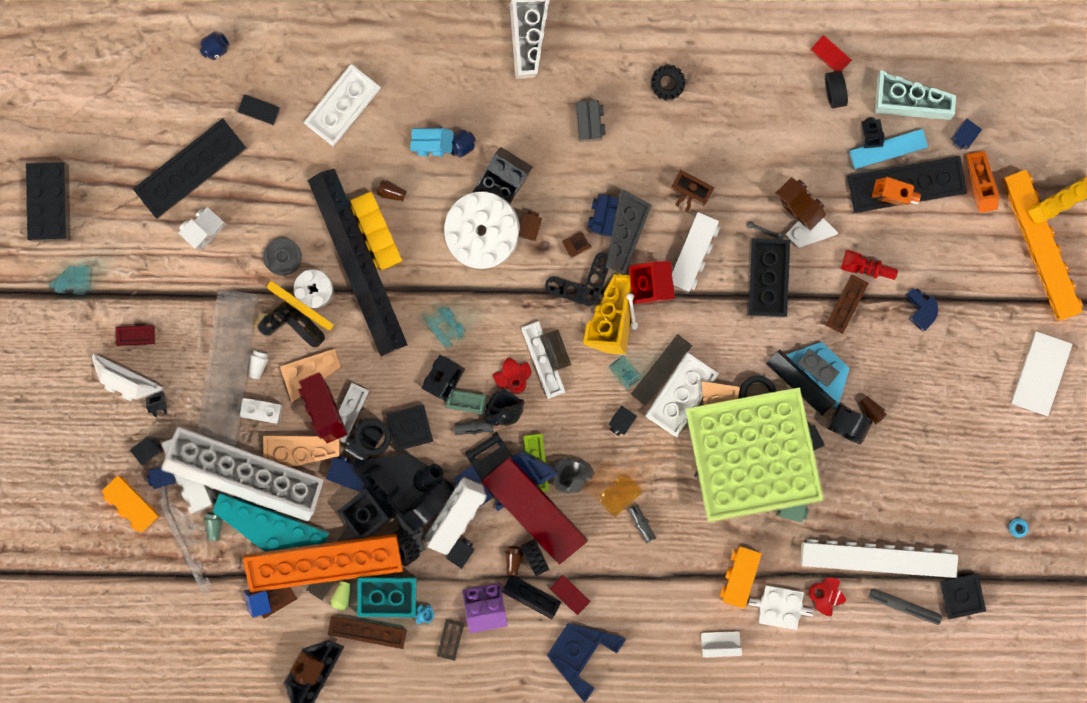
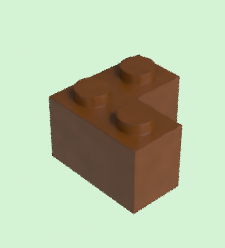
M791 177L776 192V195L784 209L811 231L826 216L823 209L825 206L820 200H814L810 197L811 193L806 189L807 186L800 179L796 181Z

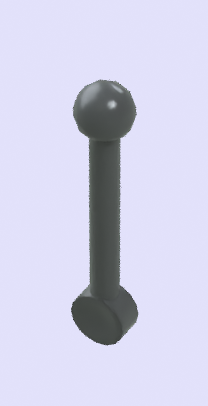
M752 221L747 223V227L750 229L755 228L777 237L779 240H784V234L774 233L755 225Z

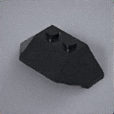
M327 640L302 648V652L314 656L325 665L314 685L307 682L305 685L295 680L296 676L289 672L284 685L290 703H315L345 646Z

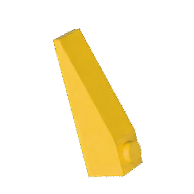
M613 275L600 305H597L593 318L586 325L583 341L585 346L608 354L626 355L630 326V306L627 294L632 293L630 275Z

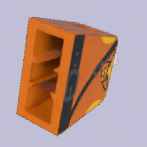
M885 177L876 179L871 198L904 206L910 203L918 204L921 194L913 192V185Z

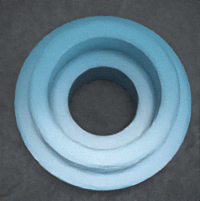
M1016 518L1009 524V531L1014 537H1023L1028 532V524L1021 518ZM1017 524L1021 525L1020 531H1016L1015 526Z

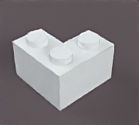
M208 207L199 210L195 215L197 217L195 220H186L179 229L181 231L178 233L200 252L226 225Z

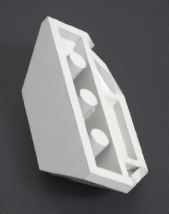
M92 355L100 383L105 385L104 389L113 393L119 391L122 393L121 397L132 401V399L139 400L162 392L165 387L102 356Z

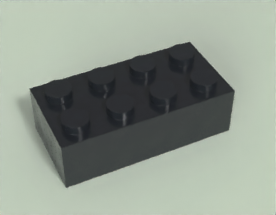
M65 162L26 163L27 240L31 242L70 241L69 165Z
M757 238L750 240L747 317H787L790 240Z

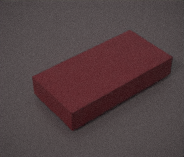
M155 325L116 327V346L156 344Z
M564 575L550 588L576 615L591 602Z

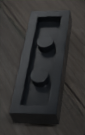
M510 575L502 590V593L551 620L561 604V601L513 575Z

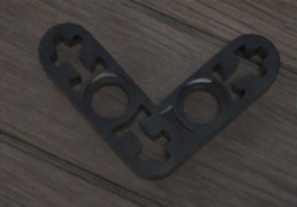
M598 253L595 256L585 286L558 277H550L545 283L547 292L585 306H594L598 302L609 269L604 264L601 269L605 270V274L599 271H593V268L598 269L599 262H597V259H601L602 256L606 257L605 261H607L608 254ZM592 275H600L602 281L599 285L591 283ZM553 280H556L559 286H562V283H566L563 295L559 294L561 290L555 288L554 291L550 290L549 282L552 283ZM588 285L592 288H599L598 292L594 290L593 297L595 301L591 300L590 303L584 298L585 295H589L591 290L587 289ZM570 286H574L577 289V295L574 297H569L566 293L567 288Z
M286 301L263 317L257 326L261 334L271 336L288 323L312 347H319L325 340L324 333L307 316ZM274 315L278 316L281 321H278ZM298 321L302 322L305 327L301 326Z

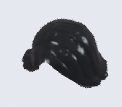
M505 388L496 391L486 404L485 420L487 424L491 426L515 424L523 413L525 402L523 399H519L507 392Z

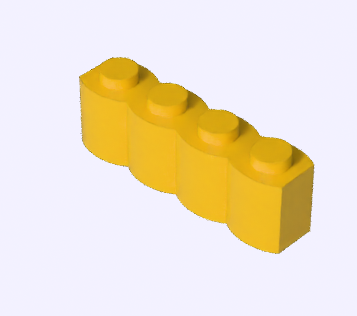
M1087 176L1061 189L1058 193L1047 197L1044 201L1033 205L1028 212L1034 223L1038 224L1054 218L1060 212L1068 210L1074 204L1087 198Z
M372 191L350 200L354 216L357 215L360 221L358 223L362 234L365 233L368 239L365 241L369 251L372 250L375 255L372 260L376 269L380 268L381 271H384L402 263V258Z

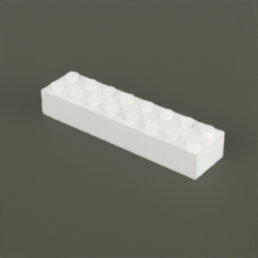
M177 427L162 466L164 471L307 522L314 513L324 481L318 477Z

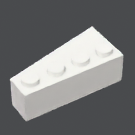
M511 0L509 4L515 79L535 78L538 72L549 0Z

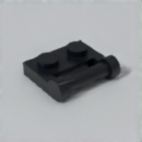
M497 432L479 446L465 452L481 479L486 477L492 468L505 461L509 456H512ZM496 443L499 445V449L477 462L475 459L477 455Z

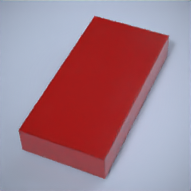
M824 35L810 49L833 71H843L852 61Z

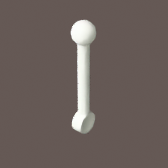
M628 293L627 299L629 300L632 321L630 328L636 330L638 323L635 322L634 295Z

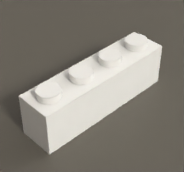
M699 212L696 214L672 271L673 287L687 293L690 292V289H695L698 279H695L698 272H702L706 263L703 261L705 254L709 255L713 246L710 243L712 237H717L720 227L717 226L718 220Z
M464 477L461 479L425 535L428 548L448 555L459 536L465 532L469 521L475 517L478 507L484 503L486 494L483 485Z

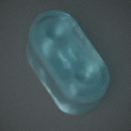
M442 306L437 309L440 314L434 319L430 314L425 318V321L447 350L453 346L450 340L457 337L460 341L465 337L463 333L466 330L460 322L455 323L453 320L455 315L449 306L447 308ZM444 321L451 329L447 334H444L439 327Z

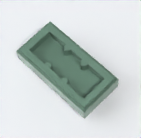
M454 390L446 403V408L484 415L487 396Z

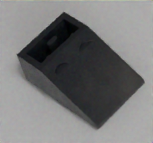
M500 147L492 157L472 193H493L511 204L533 166Z

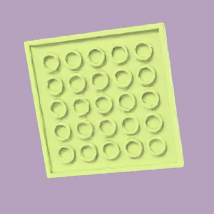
M800 388L686 409L708 522L824 500Z

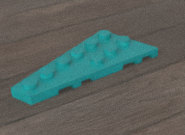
M221 492L213 509L216 515L264 552L325 544L329 535V531Z

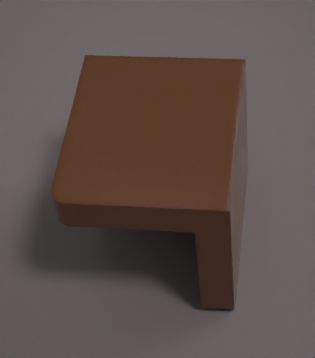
M583 232L562 241L571 259L591 249V245L588 243Z

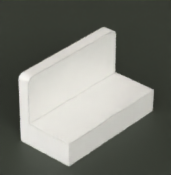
M738 631L701 633L702 657L742 656L740 633Z

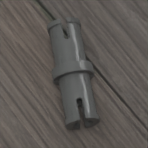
M471 420V422L454 423L455 436L493 432V426L487 424V421L475 422V420Z
M638 504L627 510L636 524L635 528L639 529L646 544L657 538L648 524L649 520L645 519Z

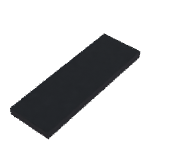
M222 118L133 188V190L154 217L159 219L247 148Z
M961 156L847 176L853 213L900 206L871 198L876 179L885 177L913 185V192L921 194L919 202L967 194Z

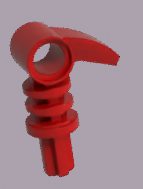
M850 250L845 251L840 269L851 273H857L860 270L859 273L863 274V272H866L868 276L871 273L875 279L878 276L892 280L896 279L898 270L881 265V260H877L874 263V259L870 258V261H867L868 257L862 259V254Z

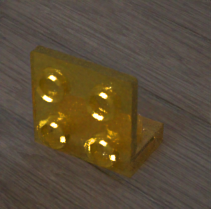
M621 475L614 481L616 485L611 490L607 488L600 494L601 499L599 501L614 518L643 492L629 475L625 477Z

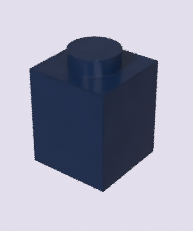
M966 118L951 137L952 144L960 150H967L982 129Z
M162 467L148 471L147 480L149 486H153V489L178 483L174 474L162 470Z

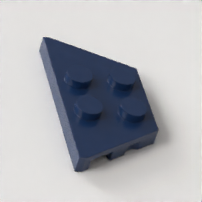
M524 450L511 456L537 486L558 474L555 468ZM496 498L495 506L496 510L499 511L504 508V505Z

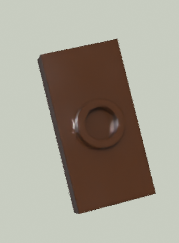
M279 588L267 594L271 612L262 615V617L265 619L297 600L298 598L292 588Z

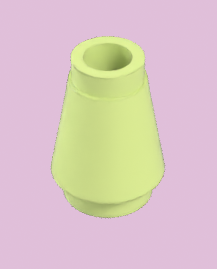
M340 581L330 600L332 602L330 607L345 611L349 605L351 584Z

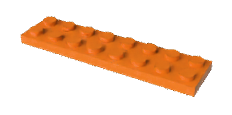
M396 534L243 555L250 592L403 571Z

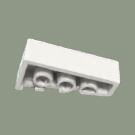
M172 439L161 443L166 455ZM174 474L179 485L184 487L181 493L184 500L191 505L188 508L190 514L198 513L216 504L215 500L218 498L213 488L210 489L209 486Z

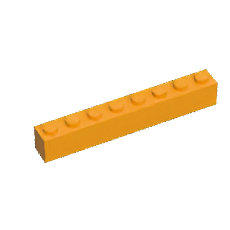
M1023 170L1001 179L1057 322L1082 313V301L1079 297L1077 298L1075 283L1072 279H1069L1067 274L1069 272L1068 266L1061 259L1062 251L1059 244H1056L1054 241L1055 233L1053 228L1048 226L1047 221L1035 224L1028 212L1033 205L1041 201L1038 191H1035L1032 184L1034 181L1032 175L1027 173V170Z

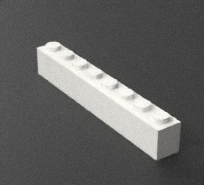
M807 539V543L802 542L801 566L957 578L958 554H953V550L941 549V553L934 552L933 548H922V551H914L915 547L903 546V550L895 549L894 545H884V548H876V544L865 543L864 547H859L855 542H845V545H838V541L826 540V544H819V540Z

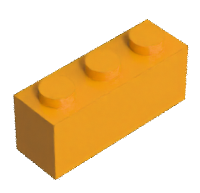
M117 475L101 491L104 494L103 499L110 505L113 503L118 508L116 512L124 519L127 517L131 522L130 526L136 532H145L161 517L121 475Z
M741 546L733 550L731 556L733 564L731 568L728 567L725 578L728 579L727 584L722 586L719 597H722V602L745 609L762 553Z

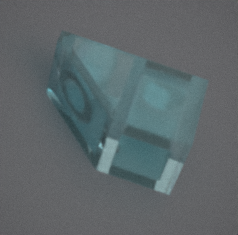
M69 266L49 284V288L54 289V293H66V290H74L73 294L85 295V291H91L92 268Z

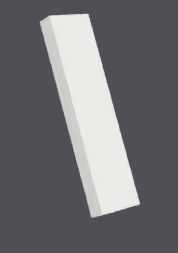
M539 321L521 327L547 398L550 399L566 393Z

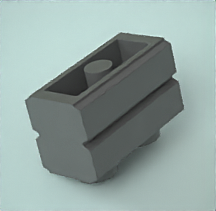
M599 100L576 102L579 142L601 141L602 135H606L605 124H601L600 117L604 116L603 105H599Z

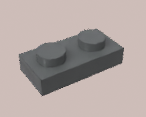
M810 348L797 363L826 387H829L839 374L837 369Z

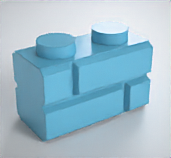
M413 128L410 150L418 152L417 156L429 157V153H432V156L444 157V153L452 152L454 132L445 128Z

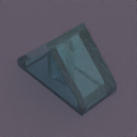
M624 355L608 366L626 390L643 378Z

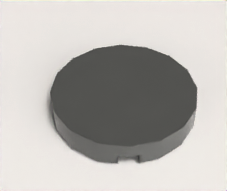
M278 238L272 240L264 250L263 260L270 272L278 276H287L293 274L299 268L302 261V253L294 241L288 238Z

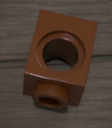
M528 211V214L523 213L518 237L536 242L542 218L539 217L538 213Z
M300 651L290 673L296 676L295 680L304 685L306 682L314 685L325 664L314 656Z

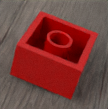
M671 261L649 262L629 266L631 291L634 295L633 304H650L675 299Z

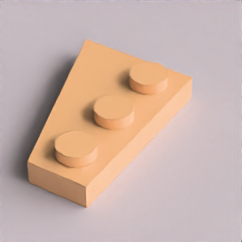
M336 349L280 366L291 402L293 403L301 397L298 391L301 388L300 380L318 372L326 379L341 368Z

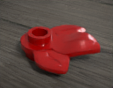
M506 358L502 367L503 371L494 373L493 378L499 387L508 388L514 394L522 393L526 389V381L531 376L529 363H524L519 366L514 359ZM519 381V386H513L514 382Z
M826 578L822 583H815L809 588V597L815 601L816 609L826 616H832V606L846 602L843 593L837 589L840 580L836 578ZM816 589L821 590L820 596L815 595Z

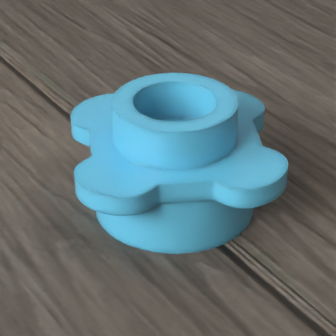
M419 605L417 607V624H422V622L429 624L434 618L432 606Z

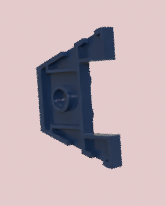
M567 623L548 652L547 657L580 696L582 701L586 703L595 687L578 677L600 643L617 654L626 638Z

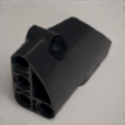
M409 453L382 458L353 460V472L381 502L388 503L413 531H416L430 521L447 503L455 490L446 478H442L443 469L438 464L428 466Z

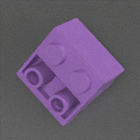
M500 583L462 590L470 633L508 626Z

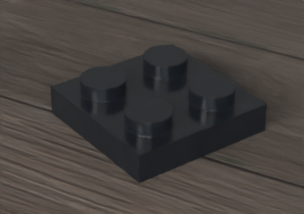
M424 404L386 414L396 451L434 442Z
M978 573L939 581L947 619L986 612Z

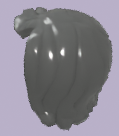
M559 458L552 463V467L558 471V474L553 477L555 489L559 492L577 493L583 489L585 483L591 480L594 475L591 465L583 459Z

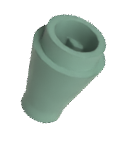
M208 512L204 518L208 541L220 540L223 519L214 512Z

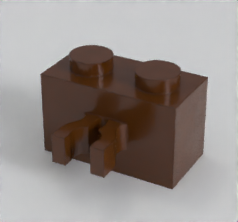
M680 169L671 190L683 196L677 201L675 206L679 207L686 197L688 198L686 212L691 207V201L705 206L715 187Z

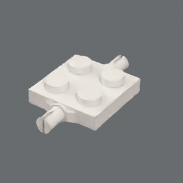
M765 585L761 600L749 597L748 606L759 607V623L797 630L801 615L813 617L814 609L803 607L804 592L799 590Z

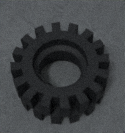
M669 64L666 66L662 65L659 69H656L651 78V89L654 95H657L659 99H664V101L678 98L682 94L686 83L685 75L681 72V69H677L674 65L669 66ZM664 76H672L675 79L676 84L673 89L666 90L661 86V79Z
M399 529L393 534L397 535L402 566L406 567L420 557L421 550L418 549L420 546L416 544L417 540L412 538V534L409 535V531Z
M535 539L521 545L535 576L550 570Z

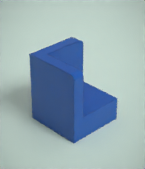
M247 589L243 591L247 610L253 618L271 612L266 590L250 592Z

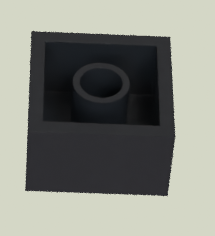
M368 487L337 511L358 539L372 536L396 516L388 504L381 502Z

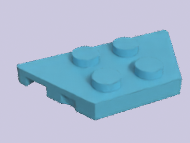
M823 342L787 354L799 368L836 401L833 406L837 408L850 368ZM809 348L839 371V374L829 387L823 385L797 364Z

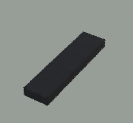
M780 349L766 363L793 389L800 388L801 396L821 415L826 413L835 404L836 401Z

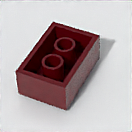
M318 372L300 380L301 388L298 391L302 400L304 399L305 409L312 419L311 424L320 439L323 438L328 444L348 435L331 390L321 373Z

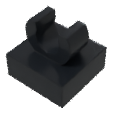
M164 392L146 398L148 413L152 412L154 417H157V410L160 409L164 411V414H167V398Z

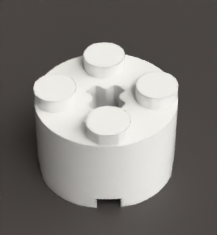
M306 270L295 280L294 296L309 308L320 309L332 300L334 295L333 283L325 273L319 270ZM316 285L318 292L311 294L310 287Z

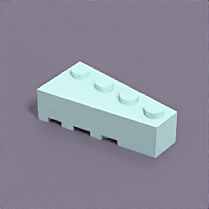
M880 70L877 76L876 114L951 120L955 115L956 95L935 88H928L920 83H914Z

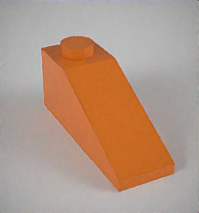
M979 151L966 154L978 212L998 210L999 194L986 152Z

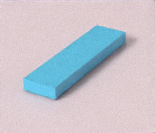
M921 129L884 140L883 147L866 149L861 147L850 150L849 154L855 170L926 149L928 144L924 131Z

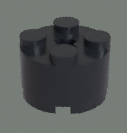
M839 404L829 423L828 430L861 445L873 421Z

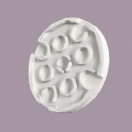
M475 192L460 198L448 212L444 227L445 240L453 256L464 265L477 269L492 268L505 262L517 247L520 231L519 220L513 207L504 198L489 192ZM479 225L486 227V234L483 236L478 234Z

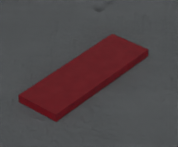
M510 456L482 479L481 482L559 565L588 542L584 534Z

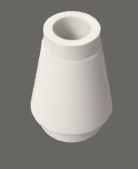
M253 350V354L250 355L249 377L260 379L269 360L267 352Z

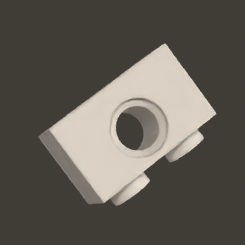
M243 398L240 417L280 424L284 405Z

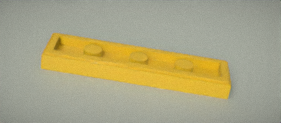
M269 281L266 284L267 289L325 330L329 331L334 326L274 282Z

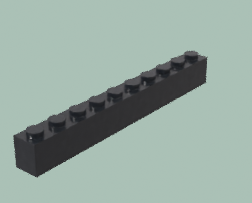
M335 168L318 173L308 179V183L380 356L393 353L408 344Z

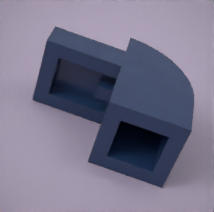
M911 288L905 296L918 309L910 316L909 320L923 332L937 318L938 304L933 296H929L925 300L923 292L917 288L916 290Z

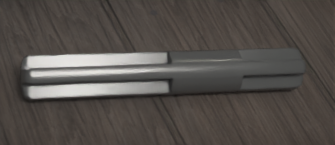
M871 589L868 597L870 600L936 625L941 623V614L875 589Z

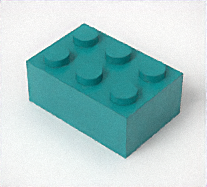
M417 577L358 578L357 617L417 616Z

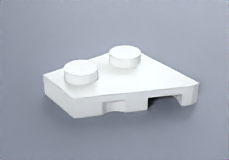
M823 218L811 231L798 221L785 236L797 248H801L836 236L838 232Z

